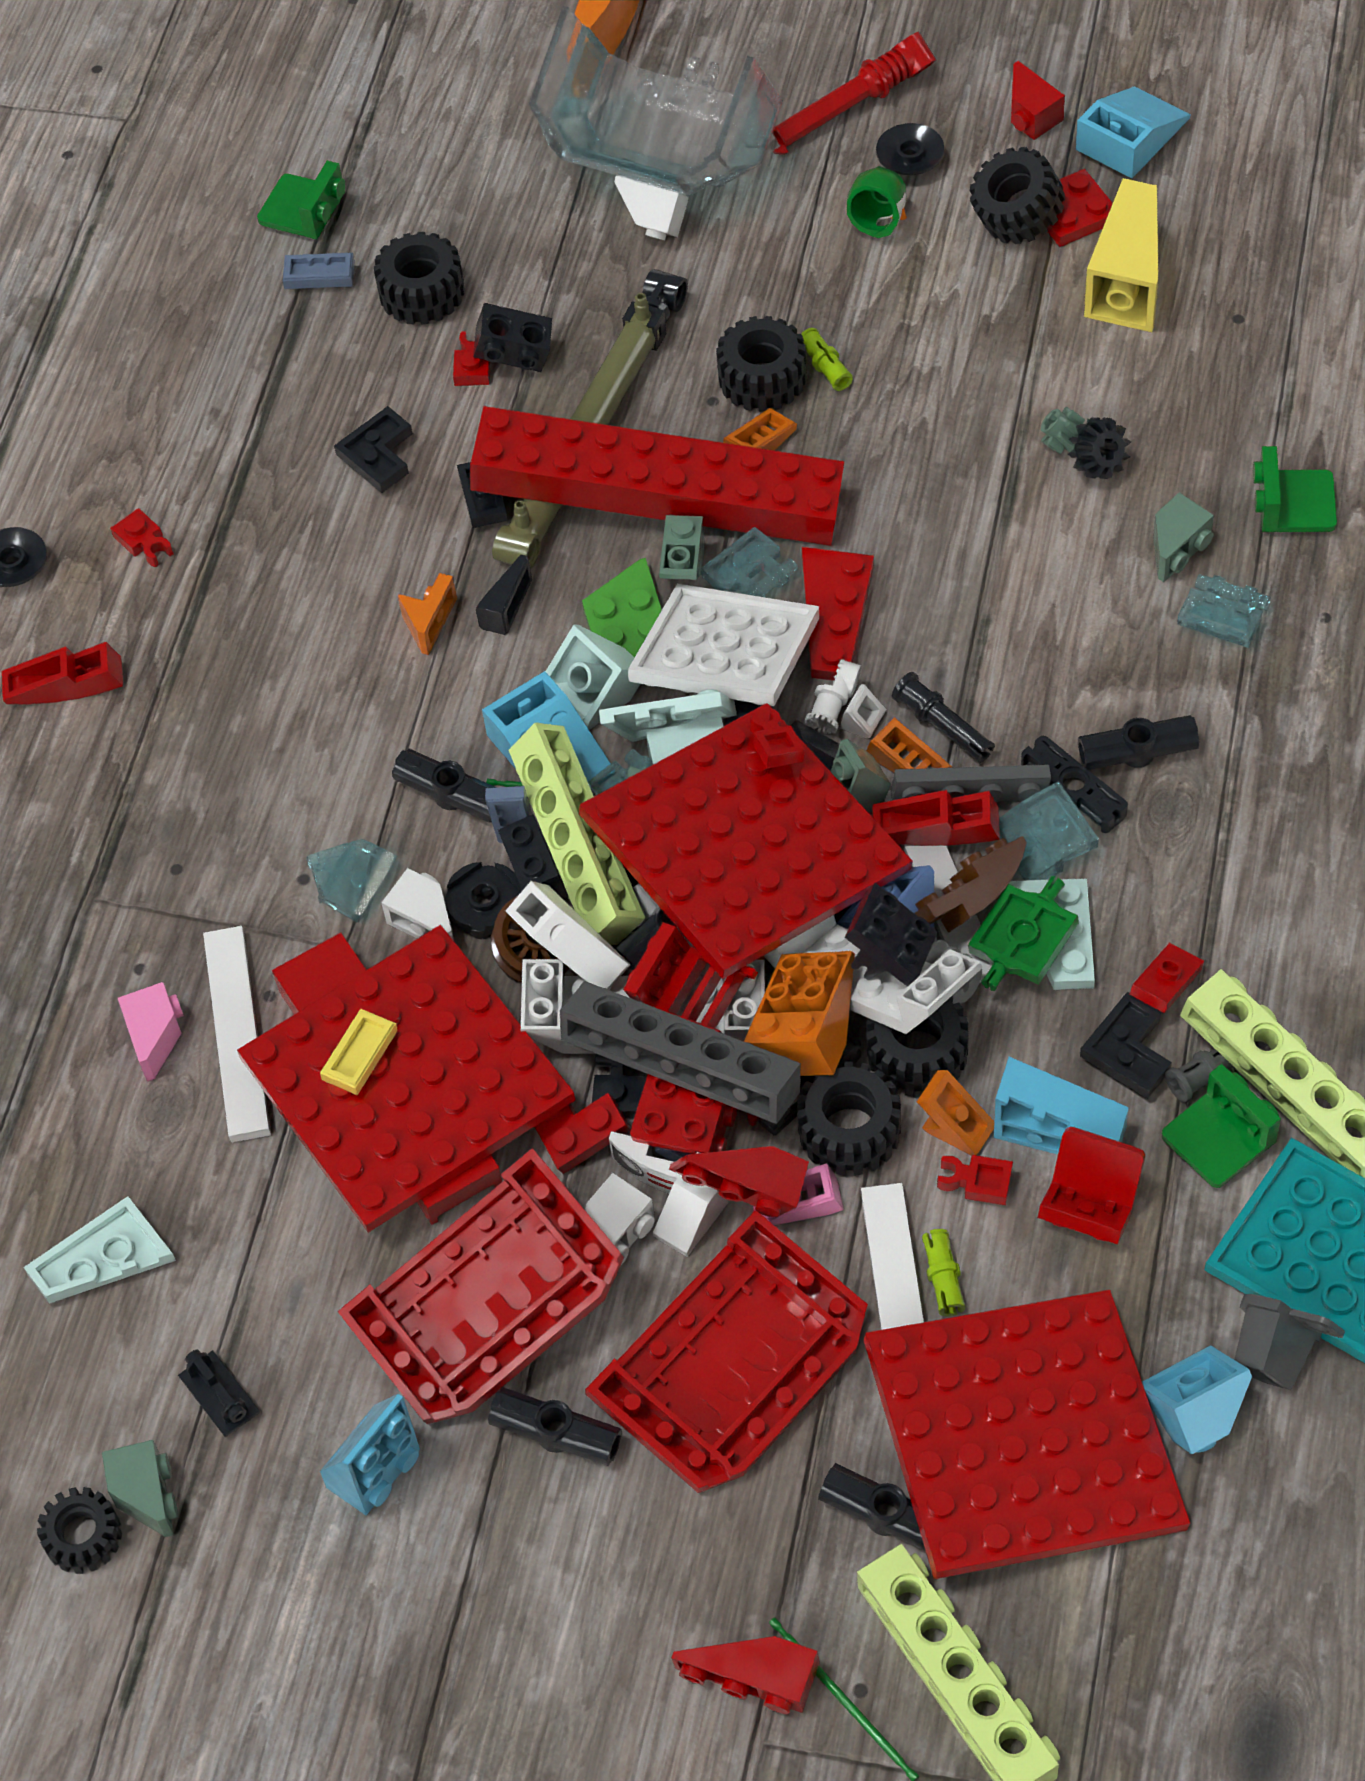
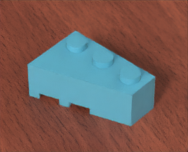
M1008 1057L995 1098L994 1138L1057 1155L1062 1135L1067 1127H1076L1122 1142L1127 1127L1129 1107L1012 1057Z

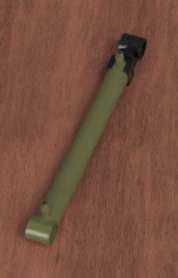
M652 269L648 273L642 293L635 296V301L631 302L622 318V331L570 419L604 425L610 423L651 350L657 351L667 334L666 322L670 317V310L678 312L682 308L688 290L686 278ZM530 499L515 502L514 516L508 526H501L495 537L492 549L493 558L512 565L520 555L528 556L530 568L532 569L540 553L541 541L562 504Z

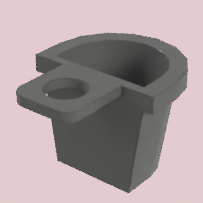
M1244 1294L1240 1308L1245 1312L1234 1360L1247 1367L1252 1378L1291 1390L1314 1342H1319L1322 1333L1343 1338L1345 1331L1328 1318L1291 1309L1281 1300L1255 1294Z

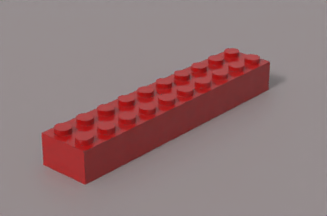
M483 406L470 463V490L665 520L666 515L703 516V526L831 546L845 461Z

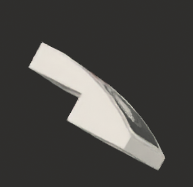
M611 1131L609 1143L612 1158L623 1169L640 1181L658 1190L670 1193L674 1182L680 1175L669 1170L670 1164L673 1162L653 1157L652 1146L635 1142L631 1136Z

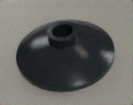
M917 123L899 124L886 130L880 136L876 145V155L881 165L886 169L900 175H919L932 170L940 163L944 155V142L934 129L926 125Z
M10 527L1 529L0 587H14L30 581L45 565L47 549L44 541L37 533L26 528Z

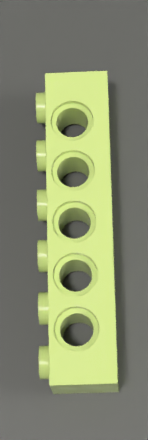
M534 723L508 751L523 786H525L529 803L533 808L574 910L610 945H618L645 919L644 913L623 864L579 815L580 804L594 796L564 726Z
M1220 969L1187 998L1180 1016L1331 1160L1365 1178V1099L1358 1092L1349 1090L1337 1078L1335 1071L1330 1065L1323 1061H1318L1307 1050L1305 1043L1299 1036L1289 1033L1283 1028L1268 1007L1259 1005L1248 995L1246 988L1237 978L1229 977ZM1225 1014H1235L1240 1018L1241 1022H1232ZM1255 1042H1264L1271 1050H1261L1256 1046ZM1285 1070L1297 1072L1301 1079L1290 1078L1285 1073ZM1322 1098L1328 1101L1332 1108L1327 1109L1319 1106L1315 1099ZM1345 1127L1357 1129L1361 1133L1362 1138L1351 1136Z
M900 1544L857 1571L858 1589L992 1781L1056 1780L1059 1768L1057 1761L1060 1760L1057 1749L1047 1736L1044 1735L1040 1738L1031 1726L1033 1722L1032 1715L1023 1701L1019 1698L1013 1701L1004 1688L1007 1682L1003 1673L993 1661L987 1664L978 1651L981 1646L976 1635L968 1625L962 1627L952 1615L955 1609L946 1593L942 1589L935 1591L927 1580L929 1572L922 1559L916 1553L910 1556L905 1547ZM910 1592L916 1594L920 1600L914 1605H903L897 1598L903 1593ZM937 1628L943 1631L946 1636L940 1641L931 1642L926 1640L922 1634L928 1629ZM961 1664L967 1666L972 1673L966 1678L958 1679L951 1676L948 1670L954 1665ZM988 1701L993 1703L998 1708V1711L993 1715L983 1716L975 1711L974 1706L979 1702ZM1013 1738L1019 1740L1025 1748L1019 1753L1010 1754L1005 1752L1000 1744L1006 1739Z

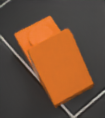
M442 573L438 574L433 586L427 587L423 600L401 594L398 595L402 617L421 653L429 655L457 600L453 576Z
M937 1070L917 1100V1103L929 1115L922 1128L932 1136L971 1156L977 1155L994 1130V1120L948 1070Z

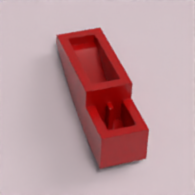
M107 642L75 654L65 646L1 671L2 697L6 704H41L68 701L101 694L123 686L121 656Z
M948 790L873 804V818L897 844L950 846L1000 840L999 807L990 791L952 798Z

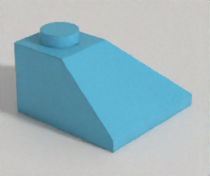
M1210 1345L1142 1381L1151 1409L1172 1441L1190 1454L1211 1449L1215 1446L1216 1441L1230 1434L1252 1375L1247 1367Z

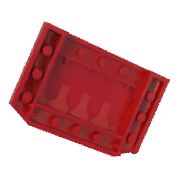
M533 1148L500 1174L504 1179L503 1182L378 1287L374 1288L369 1284L337 1311L426 1424L472 1413L605 1301L625 1258Z
M754 1210L728 1238L727 1245L618 1360L614 1358L585 1389V1395L697 1493L744 1476L856 1352L868 1304L758 1211Z

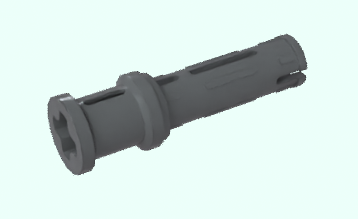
M1255 1042L1259 1049L1267 1046L1264 1042ZM1216 1049L1210 1052L1200 1050L1193 1055L1192 1061L1178 1069L1172 1067L1165 1071V1079L1175 1097L1185 1103L1192 1099V1093L1208 1084L1209 1073L1221 1063L1227 1069L1233 1067V1065Z

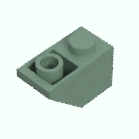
M1180 492L1155 514L1153 541L1157 576L1162 582H1165L1174 572H1181L1187 565L1189 558L1198 550H1205L1214 536L1212 532L1214 515Z
M666 515L659 578L697 580L701 575L705 549L703 516Z
M849 739L841 740L833 761L831 773L867 812H872L873 804L885 802L891 783L873 755Z
M153 1440L102 1452L107 1490L116 1508L164 1537L174 1535L171 1519L178 1518V1509L173 1492L167 1493L165 1480L172 1478L167 1453L160 1454Z

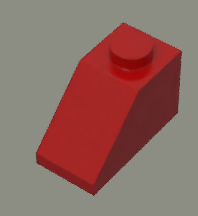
M1017 61L1013 64L1011 123L1017 130L1024 132L1035 140L1064 120L1065 95L1020 61Z

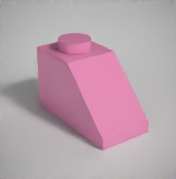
M163 982L118 997L138 1061L147 1082L156 1078L182 1034L177 1022L178 1018L184 1016L176 994L168 996Z

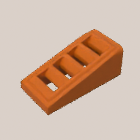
M769 408L724 437L723 443L775 451L797 429V423ZM767 425L773 427L776 430L774 431L770 429L769 427H767Z
M895 717L870 741L866 750L873 755L877 763L893 773L895 769H925L929 765L933 768H952L947 761ZM892 741L897 744L893 750L888 746ZM905 749L910 753L903 759L899 754ZM916 758L921 759L922 762L916 768L910 765Z

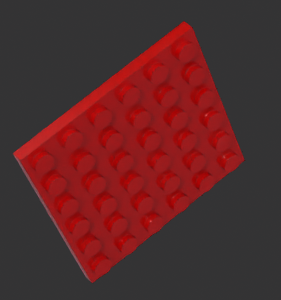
M768 703L581 803L579 807V815L722 979L862 899L865 891L874 883L883 887L911 870L913 860L799 737L798 739L805 749L804 762L766 768L753 745L754 734L750 731L751 713H756L760 720L769 721L770 710L773 709ZM780 717V727L788 726Z
M441 924L237 1049L241 1061L368 1233L576 1100L574 1091L527 1032H521L520 1023ZM363 1009L396 1023L398 1031L359 1094L355 1095L323 1081L320 1072L359 1010Z
M1110 1290L865 1333L863 1341L934 1579L1187 1531L1190 1521Z

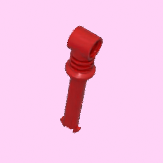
M918 31L898 43L890 51L879 56L878 59L864 60L855 78L775 127L769 123L765 128L763 137L765 138L773 133V136L780 145L774 149L773 153L785 155L789 152L786 147L867 97H887L890 89L905 81L906 78L910 79L936 62V58Z

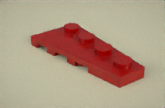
M802 547L806 604L819 606V620L809 638L811 678L835 681L834 676L837 675L836 670L840 669L838 667L840 660L852 663L854 660L874 568V556Z

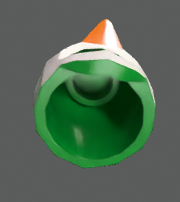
M881 166L866 170L858 175L847 195V216L859 231L872 237L881 238L891 235L899 220L907 219L904 207L906 203V184L901 176ZM892 218L889 224L877 226L879 221Z

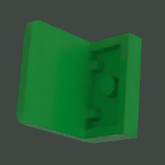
M327 160L315 180L288 173L283 174L258 213V223L265 227L317 240L345 193V180L342 178L339 163Z
M1262 446L1260 461L1253 462V484H1259V490L1255 491V513H1261L1262 532L1334 531L1336 529L1337 517L1333 473L1330 470H1278L1277 446Z
M1221 1063L1209 1073L1207 1093L1163 1128L1162 1139L1207 1183L1214 1188H1221L1277 1142L1281 1118L1276 1108L1269 1101L1259 1099L1249 1089L1247 1082L1241 1075L1236 1072L1231 1073Z

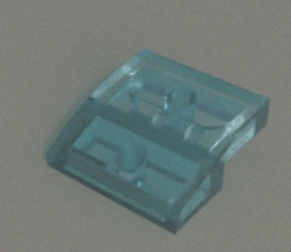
M1059 781L1030 796L999 818L1000 839L1005 838L1010 843L1023 836L1027 842L1023 858L1017 869L1024 881L1046 880L1050 876H1055L1063 872L1065 862L1098 847L1099 838Z

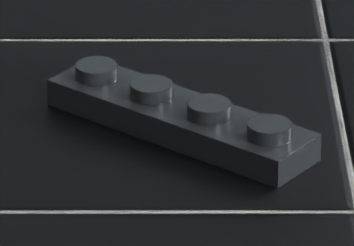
M1049 765L895 769L890 792L891 799L897 800L948 790L952 798L990 791L995 802L1013 800L1033 802L1046 798L1051 774Z

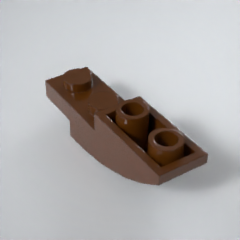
M1021 836L1010 843L1005 838H1002L985 849L987 855L982 856L980 851H977L959 863L962 870L950 878L952 883L941 890L944 895L938 897L936 892H933L915 904L918 911L914 914L924 918L930 925L941 920L948 933L964 924L972 916L993 902L1007 887L1023 858L1027 844L1024 837Z

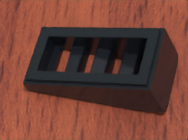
M520 555L477 605L476 614L479 627L482 630L506 635L509 632L533 580L528 556Z

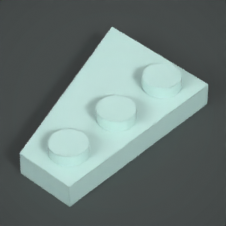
M711 689L701 691L697 695L601 709L599 714L601 725L629 741L635 742L647 739L646 731L716 717L724 719L735 716L736 708L733 699H729L728 696L720 691Z
M1061 879L1065 886L1054 901L1061 908L1078 915L1079 924L1046 974L1053 990L1094 989L1095 978L1087 879ZM1048 880L1010 881L1009 884L1025 892L1040 893Z
M127 1196L33 1260L24 1269L50 1304L176 1260L167 1245Z

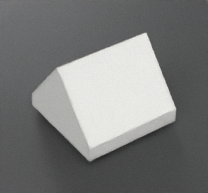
M864 684L859 686L845 710L840 729L864 738H870L883 717L886 708Z

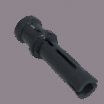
M909 672L904 675L894 687L891 695L892 699L898 703L903 702L911 708L919 721H930L974 757L978 763L984 762L991 755L986 749L993 751L995 743L989 741L944 704L942 694L938 691L932 692L919 681V676L915 672Z

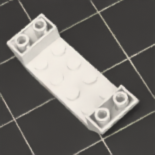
M833 915L767 953L764 957L776 968L781 954L853 951L856 957L860 949L844 938L848 929L837 925ZM949 949L935 963L931 964L925 961L919 977L908 987L886 970L867 980L864 978L867 967L861 966L859 969L853 970L850 1010L907 1034L935 1012L982 969V964L976 959Z
M523 959L521 1032L526 1031L531 1039L564 1054H596L561 1040L560 1009L585 980L580 976H564L563 962L559 959ZM755 960L747 965L756 969L758 974L755 979L744 978L716 1027L723 1034L741 1041L745 1040L765 993L764 960ZM620 976L609 990L630 998L623 990L628 976ZM704 976L698 977L677 1015H682ZM726 978L720 979L696 1022L701 1023Z

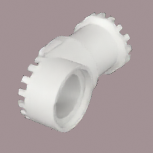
M841 659L840 664H838L840 669L836 670L837 675L834 676L833 686L827 684L817 685L814 692L817 697L812 712L808 713L805 718L807 726L812 727L814 730L818 728V732H821L822 729L824 734H827V732L829 734L837 732L839 712L841 707L846 705L848 698H852L861 672V665Z

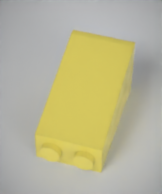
M1123 178L1087 267L1084 317L1152 332L1155 322L1158 288L1157 185Z

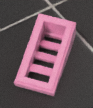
M827 1163L808 1169L801 1191L807 1190L809 1199L802 1201L800 1194L797 1208L778 1217H764L773 1225H779L843 1211L844 1207L836 1175ZM823 1187L825 1193L819 1195L817 1188Z

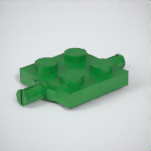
M1050 876L1040 893L1025 892L1010 884L1007 885L968 944L970 954L988 961L992 965L981 980L985 988L989 989L990 987L991 991H996L1006 973L1018 975L1037 985L1040 984L1079 924L1078 915L1061 908L1054 901L1065 886L1060 878L1056 880V876Z

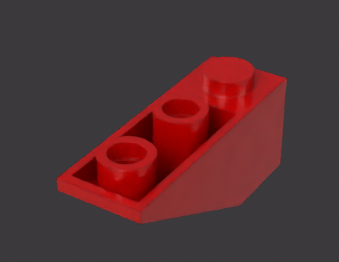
M774 1146L688 1154L671 1163L669 1170L682 1175V1179L689 1184L696 1186L706 1185L718 1190V1194L724 1199L735 1202L743 1201L755 1206V1210L764 1216L778 1217L797 1208L809 1161Z
M776 1636L674 1651L671 1657L675 1669L680 1670L679 1676L683 1679L700 1685H704L705 1680L722 1685L721 1690L724 1693L739 1699H747L748 1694L765 1700L764 1706L782 1714H789L791 1709L803 1712L820 1664L817 1650Z

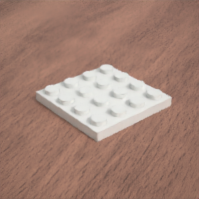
M677 583L628 668L629 682L676 689L687 693H699L704 690L714 689L722 692L729 699L752 702L757 705L768 703L770 706H775L819 620V606Z

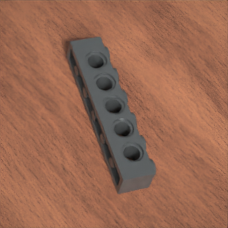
M584 981L560 1009L561 1040L775 1124L779 1122L800 1093L801 1063Z

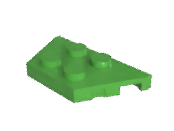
M646 558L639 559L582 600L589 630L625 648L634 657L662 611Z

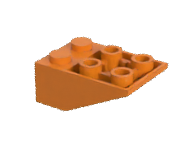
M854 952L781 954L744 1042L801 1063L800 1076L834 1075L847 1041L854 970L851 964L855 958Z

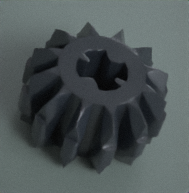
M1091 417L1087 419L1086 424L1076 426L1078 437L1073 436L1069 438L1075 446L1074 450L1069 452L1068 455L1071 458H1077L1073 468L1077 471H1083L1084 476L1092 479L1097 477L1100 479L1112 478L1113 472L1123 471L1121 460L1130 458L1125 452V447L1131 441L1123 438L1126 428L1122 425H1116V421L1112 418L1105 417L1103 419Z

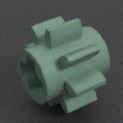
M1065 407L1062 412L1059 409L1052 410L1041 424V431L1046 434L1041 442L1059 454L1064 449L1071 452L1074 450L1075 444H1072L1069 438L1073 436L1078 437L1076 426L1083 424L1085 419L1068 407Z

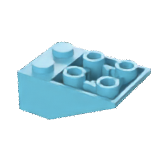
M1134 86L1098 99L1077 120L1076 150L1133 178L1190 119L1191 114Z
M545 671L482 709L488 738L514 768L515 765L508 750L534 723L564 726L589 786L614 771L613 766L566 694Z
M396 1394L375 1404L320 1470L326 1488L366 1516L374 1506L378 1507L385 1502L392 1490V1483L401 1472H408L414 1466L419 1456L420 1447L404 1397Z

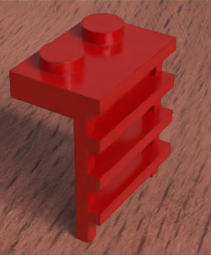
M662 922L657 933L650 939L647 950L638 965L629 974L623 990L631 999L677 1015L708 962L696 948L688 944L676 926ZM710 965L681 1016H677L722 1033L716 1027L744 978L755 979L758 972L754 968L745 966L729 975L701 1023L696 1021L721 979Z

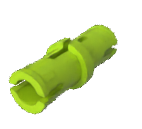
M808 328L801 334L804 338L806 352L812 359V366L816 371L822 372L834 390L842 391L852 383L853 375L839 360L838 351L833 346H828L816 328Z
M946 1229L930 1230L932 1239H930V1235L927 1232L922 1235L929 1268L926 1271L928 1281L933 1283L939 1314L944 1317L958 1315L956 1307L960 1313L966 1309L958 1280L961 1275L960 1266L954 1262L949 1232Z

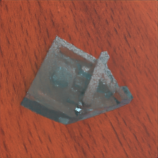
M360 839L308 855L306 861L309 870H312L319 893V903L327 904L358 923L397 856L367 840Z

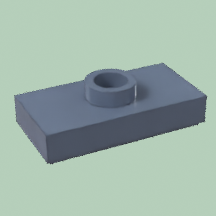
M353 253L285 255L283 271L284 289L352 287L355 263Z
M525 786L486 788L485 801L497 841L503 843L498 829L532 815Z

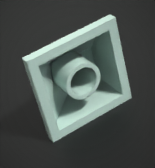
M576 624L572 626L545 671L566 694L589 730L601 722L599 710L624 706L632 699L640 686V683L629 682L628 668L634 660V656L625 648Z

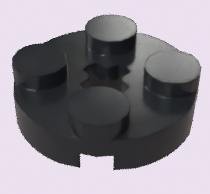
M482 862L468 864L455 872L447 884L445 906L448 917L457 928L471 933L476 939H487L492 935L497 915L502 907L522 892L516 874L503 864L494 863L495 867L490 865L482 866ZM478 894L484 896L493 895L490 902L486 904L477 903Z

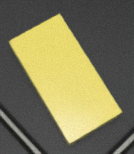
M360 1009L321 1070V1079L358 1095L397 1033L396 1023Z

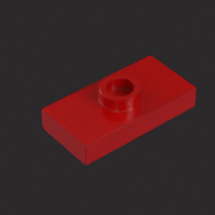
M1169 942L1132 984L1129 995L1165 1013L1201 972L1204 960Z

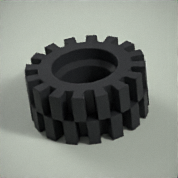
M76 1487L69 1488V1497L65 1498L62 1492L55 1495L58 1501L56 1505L49 1501L46 1503L44 1509L47 1515H39L38 1522L42 1528H37V1535L41 1540L40 1544L55 1566L58 1564L61 1570L69 1572L70 1567H72L75 1574H83L84 1566H88L90 1572L98 1569L95 1562L101 1559L104 1564H107L111 1560L107 1554L109 1550L114 1553L117 1552L119 1546L116 1539L121 1540L122 1531L119 1528L121 1523L109 1500H106L102 1493L97 1491L94 1495L91 1488L83 1487V1492L80 1494ZM86 1516L95 1521V1532L87 1541L80 1544H71L64 1539L65 1527L72 1520Z

